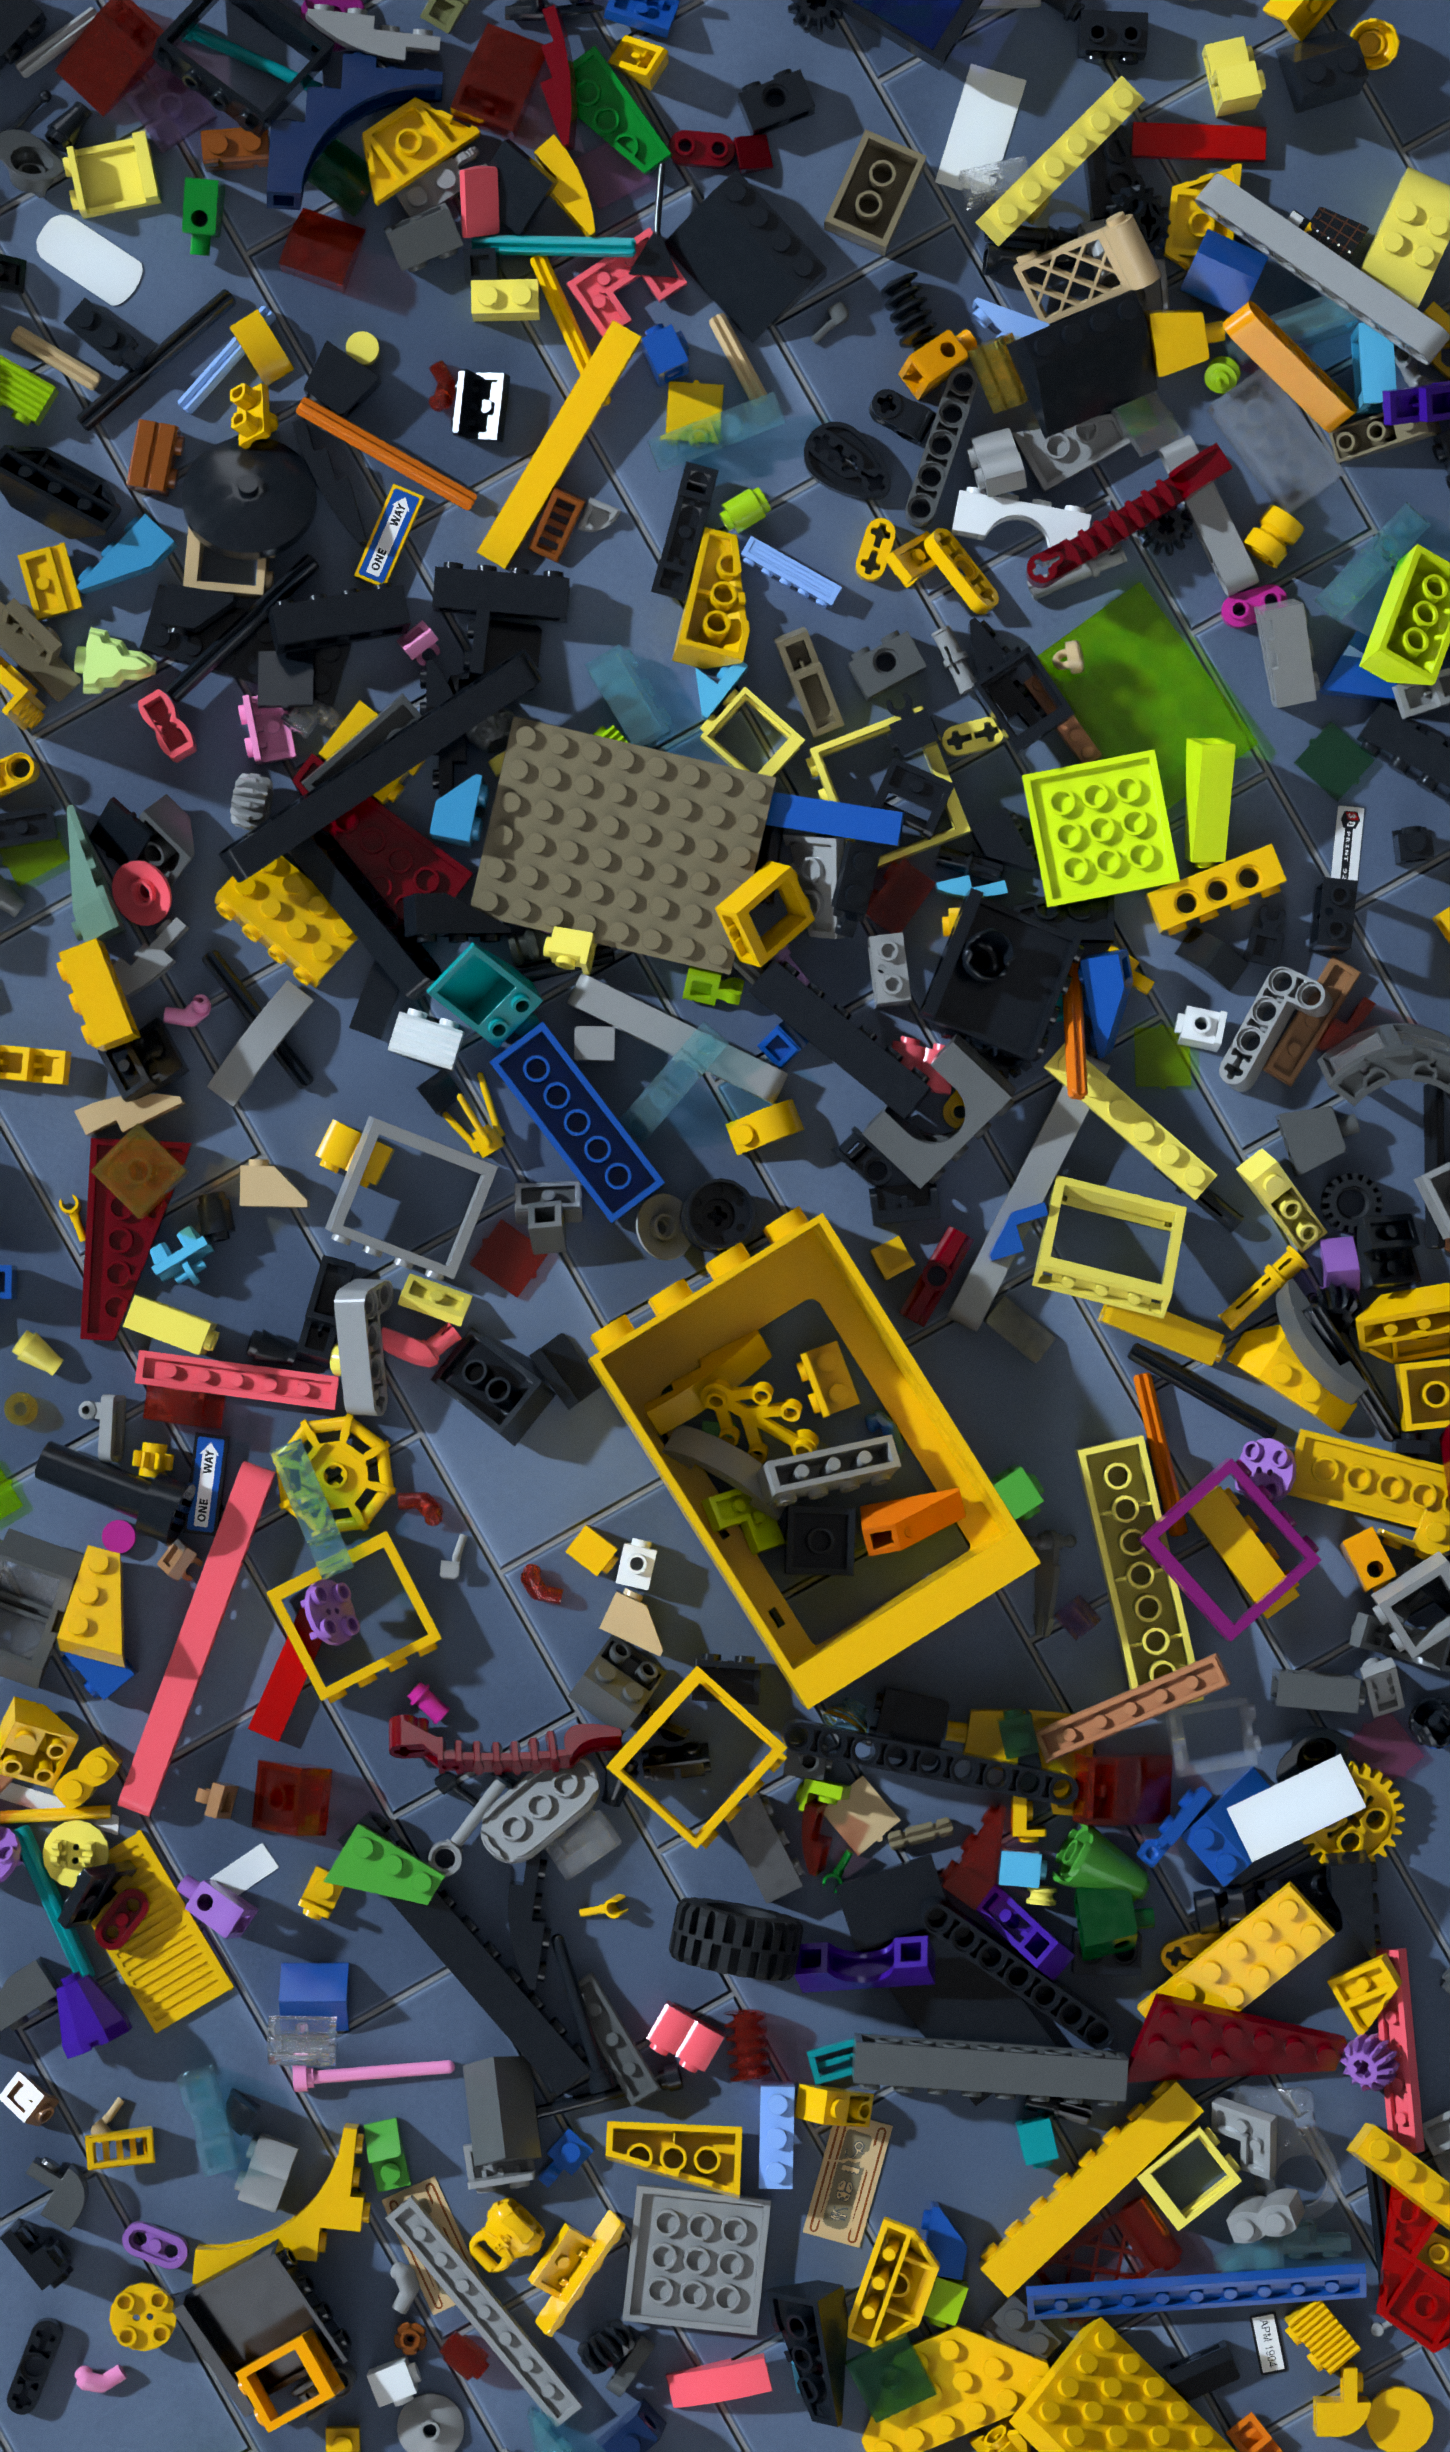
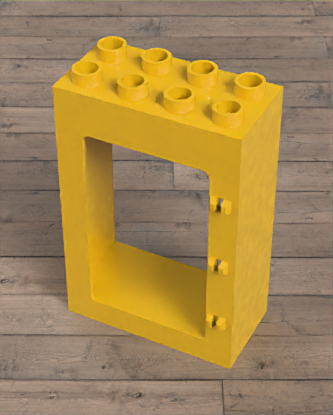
M798 1206L762 1230L770 1243V1246L751 1257L743 1243L740 1242L709 1261L705 1268L713 1279L711 1283L693 1293L685 1279L682 1278L651 1297L647 1302L656 1317L637 1329L633 1327L627 1315L624 1314L593 1333L590 1338L599 1352L590 1357L588 1362L803 1706L810 1709L1041 1564L825 1215L821 1213L809 1221L801 1207ZM809 1299L817 1301L823 1308L892 1421L898 1426L902 1437L935 1490L938 1492L953 1488L960 1489L966 1517L956 1523L970 1545L969 1550L818 1645L810 1641L758 1555H752L740 1526L736 1525L725 1529L730 1536L724 1540L719 1531L713 1532L701 1501L718 1495V1491L703 1468L695 1464L689 1469L662 1452L665 1445L657 1435L659 1433L644 1408L646 1403L660 1397L662 1391L672 1381L700 1366L698 1359L757 1329L759 1330ZM674 1429L665 1433L668 1439L670 1438ZM774 1607L780 1619L785 1623L780 1628L777 1627L770 1613H768Z

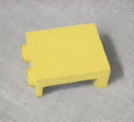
M145 130L132 133L133 138L81 149H74L73 146L66 147L68 157L62 158L66 177H72L74 189L69 190L73 210L79 209L83 219L162 203L149 138Z

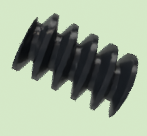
M917 272L897 277L890 281L880 292L882 298L889 299L885 303V308L887 311H894L889 319L892 323L898 324L894 332L897 336H903L899 341V345L905 349L924 346L940 335L930 334V331L937 326L936 322L925 321V318L933 313L932 310H921L920 306L928 301L927 297H916V293L923 288L922 284H911V281L918 276Z

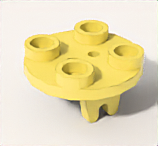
M80 1820L64 1822L54 1828L46 1838L42 1852L44 1866L50 1877L59 1884L74 1888L77 1876L83 1868L108 1864L110 1857L109 1844L104 1832L92 1823ZM76 1844L79 1845V1849H78V1850H75V1849H74V1846H75ZM74 1858H78L77 1864H74Z

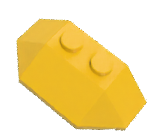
M1450 1283L1381 1294L1355 1318L1359 1350L1369 1352L1375 1357L1391 1364L1450 1354Z
M1281 1324L1244 1332L1226 1359L1337 1433H1340L1357 1406V1402L1350 1405L1333 1395L1308 1372L1292 1350Z
M886 2216L884 2217L848 2319L847 2338L876 2348L886 2341L919 2327L941 2265L916 2228Z

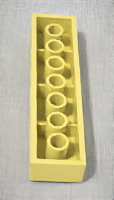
M1143 1435L1075 1450L1130 1690L1195 1662L1179 1588L1137 1540L1142 1533L1162 1516ZM1164 1532L1158 1539L1170 1551L1166 1532ZM1202 1696L1186 1704L1204 1700V1697Z

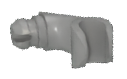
M1400 347L1395 351V363L1409 387L1432 385V383L1440 382L1439 380H1431L1427 376H1422L1418 370V360Z

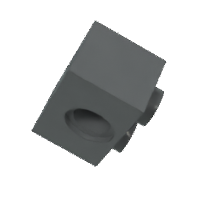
M896 630L881 639L882 645L870 650L869 646L851 655L853 660L848 663V668L867 702L926 670L927 665L908 631L900 635L899 631ZM884 655L890 656L895 662L894 669L889 672L881 671L876 665V660Z

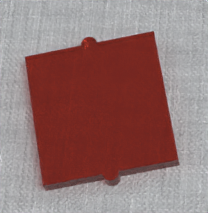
M501 1219L490 1236L482 1240L483 1246L470 1265L518 1298L531 1278L535 1279L537 1277L536 1271L548 1254L533 1255L530 1239Z

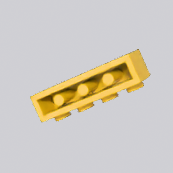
M1217 1485L1187 1513L1255 1604L1290 1571L1287 1569L1283 1572L1275 1562L1280 1558L1269 1542L1263 1545L1256 1536L1260 1529L1249 1515L1243 1518L1236 1508L1240 1502L1231 1489L1227 1487L1223 1490L1221 1486ZM1297 1582L1262 1616L1266 1619L1270 1618L1300 1595L1295 1589L1299 1586V1583Z

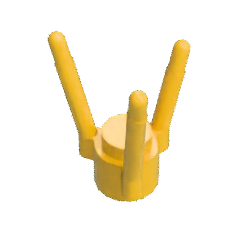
M478 1072L477 1077L493 1129L489 1123L485 1126L481 1125L462 1094H458L457 1099L476 1130L472 1133L474 1139L448 1112H443L442 1116L468 1143L473 1153L478 1151L481 1157L484 1158L505 1145L501 1137L506 1134L500 1126L484 1074Z

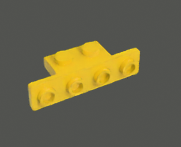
M1425 1509L1413 1540L1378 1528L1376 1533L1384 1537L1382 1544L1401 1550L1404 1544L1414 1548L1415 1552L1413 1555L1424 1560L1438 1551L1445 1553L1450 1550V1519Z
M609 2210L591 2237L565 2223L529 2276L528 2280L532 2285L552 2295L535 2320V2323L545 2335L552 2337L556 2330L564 2324L566 2315L574 2303L582 2297L586 2285L594 2273L600 2270L604 2258L612 2246L620 2240L626 2224L615 2212Z

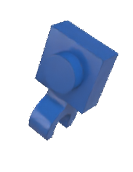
M568 2127L546 2152L553 2160L541 2172L538 2179L549 2188L563 2170L572 2176L592 2154L594 2149Z

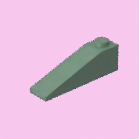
M75 805L67 806L72 905L73 914L76 919L71 925L78 941L84 940L87 942L95 938L104 941L126 932V928L79 811Z

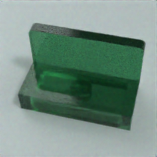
M335 138L326 147L313 166L308 181L355 217L361 212L372 193L366 161Z

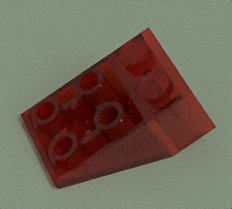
M109 0L95 15L58 65L55 72L100 115L105 117L157 63L152 59V54L157 38L164 31L132 0Z
M488 23L461 78L450 106L453 118L515 141L546 61L541 48L544 44Z
M1075 1753L1074 1780L1078 1784L1079 1793L1073 1801V1821L1084 1825L1108 1826L1161 1823L1170 1814L1172 1755Z

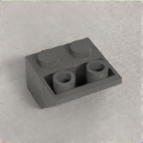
M611 1635L568 1697L606 1725L620 1728L623 1735L667 1673L620 1638Z

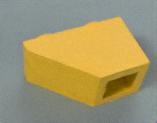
M799 2084L794 2118L822 2125L869 2127L874 2094L822 2085Z

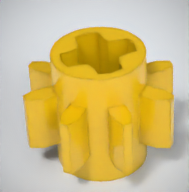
M143 1442L142 1450H134L132 1466L139 1467V1476L155 1478L165 1470H173L174 1454H167L168 1445Z

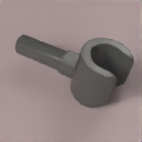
M838 302L827 309L831 320L826 322L811 337L815 344L831 329L833 330L835 327L848 321L849 312L843 302Z

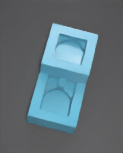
M969 875L937 882L935 888L937 893L964 899L972 885ZM1005 880L974 887V889L984 893L983 898L985 899L1004 897L1008 894Z

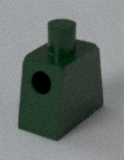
M1076 1888L1074 1908L1083 1961L1133 1949L1136 1947L1137 1929L1155 1927L1153 1908L1134 1909L1132 1894L1128 1890Z

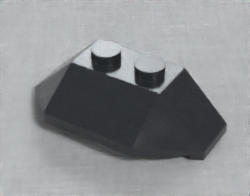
M4 445L0 449V491L12 508L68 539L100 536L106 534L120 515L122 509L116 503L106 480L48 448L28 446L14 448L13 445Z

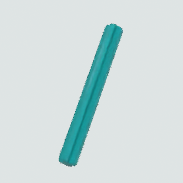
M489 235L473 237L471 242L472 249L497 247L499 248V255L632 258L636 254V241L634 238Z
M23 1825L13 1830L12 1832L20 1841L22 1860L73 1973L79 1971L81 1976L90 1974L92 1977L95 1976V1971L75 1927L64 1929L57 1921L64 1908V1902L53 1878L50 1877L44 1866L43 1855L30 1826Z

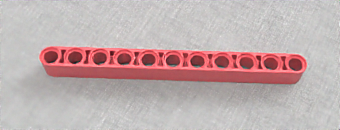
M243 1461L117 1806L150 1817L270 1492L276 1473L274 1471L247 1461Z

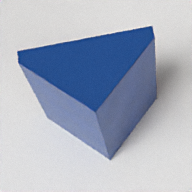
M1207 229L1180 291L1229 314H1233L1249 301L1268 256Z
M349 1962L281 1963L279 1989L281 2031H349Z

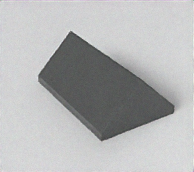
M524 2056L490 2057L463 2065L474 2166L480 2167L542 2158L530 2062Z

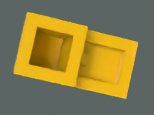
M793 1099L771 1105L725 1124L737 1156L804 1130Z

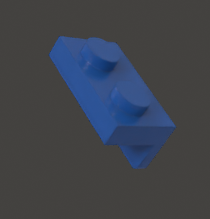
M609 0L604 18L667 39L676 17L680 0Z

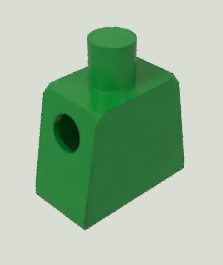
M185 177L182 232L191 235V255L210 256L211 237H220L226 184L219 180ZM206 213L208 217L207 223L200 227L197 224V218L200 214Z

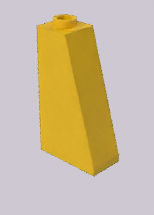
M1104 1304L1097 1320L1099 1323L1207 1366H1212L1214 1361L1220 1362L1227 1344L1222 1342L1223 1334L1167 1311L1163 1319Z

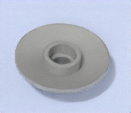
M656 1194L647 1198L641 1204L636 1216V1233L642 1247L654 1258L666 1261L679 1258L691 1245L682 1233L679 1221L683 1202L670 1194Z
M425 2393L414 2397L412 2401L403 2407L397 2422L398 2438L407 2452H455L463 2439L465 2428L464 2418L458 2406L448 2397L436 2393ZM432 2424L436 2427L437 2432L434 2435H427L424 2432V2427Z

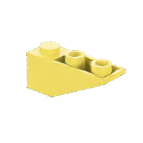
M1261 1148L1236 1168L1252 1193L1301 1253L1328 1233L1280 1164L1264 1149Z

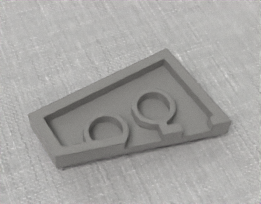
M1116 413L1096 416L1046 439L1041 428L1012 433L1016 446L1043 493L1125 448L1132 442Z

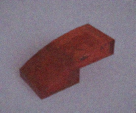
M1363 997L1346 1023L1336 1018L1333 1019L1315 1049L1321 1052L1346 1038L1364 1021L1376 1003Z
M815 1798L805 1804L802 1820L803 1853L808 1872L813 1876H817L825 1870L832 1837L820 1834L827 1803L817 1801Z

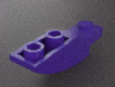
M1450 381L1382 391L1384 425L1434 422L1450 419Z

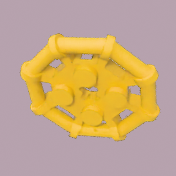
M348 1413L342 1417L313 1421L305 1419L301 1421V1426L279 1455L274 1456L272 1462L276 1465L281 1502L278 1504L281 1510L285 1509L304 1523L318 1537H322L324 1534L360 1529L363 1532L369 1529L368 1525L389 1497L396 1493L397 1488L393 1484L389 1447L391 1445L388 1440L383 1441L354 1419V1415ZM341 1430L340 1441L320 1443L316 1435L317 1433ZM352 1433L371 1449L364 1454L347 1443L350 1434ZM308 1439L313 1446L311 1451L301 1463L293 1460V1457ZM374 1457L377 1459L380 1482L369 1481L367 1460ZM338 1466L342 1469L340 1475L343 1477V1481L341 1483L335 1481L331 1485L327 1482L329 1475L326 1473V1470L329 1467L335 1469ZM290 1469L299 1470L301 1476L302 1490L294 1494L292 1491ZM367 1488L377 1491L361 1512L355 1503ZM306 1496L322 1508L319 1516H315L298 1502ZM349 1507L353 1516L328 1520L329 1510Z

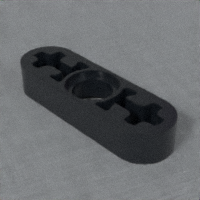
M43 2318L35 2324L31 2331L7 2395L8 2407L16 2414L25 2415L30 2413L39 2401L63 2338V2328L56 2319ZM47 2326L52 2328L51 2334L56 2336V2339L50 2338L44 2351H51L50 2356L42 2350L31 2349L32 2344L36 2348L40 2346L43 2335L38 2333V2331L44 2330ZM31 2357L40 2358L45 2366L43 2373L39 2375L30 2374L26 2369V2361ZM20 2376L27 2382L39 2383L38 2388L34 2384L31 2385L27 2397L32 2399V2402H26L24 2406H20L18 2404L19 2398L14 2396L15 2393H21L26 2381L19 2380Z

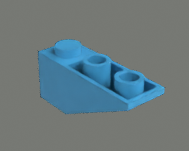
M146 514L141 518L136 516L125 527L124 532L126 534L118 543L112 541L102 551L101 556L103 559L95 567L90 565L78 577L80 583L76 587L83 595L155 571L178 547L177 544Z

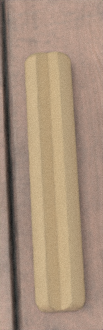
M724 313L717 314L709 320V325L751 404L754 407L759 406L768 400V394Z
M18 326L12 333L10 339L15 345L86 388L94 391L98 387L102 378L98 372L22 326Z

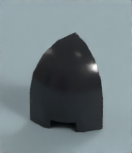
M232 2088L226 2102V2117L231 2128L242 2137L261 2105Z

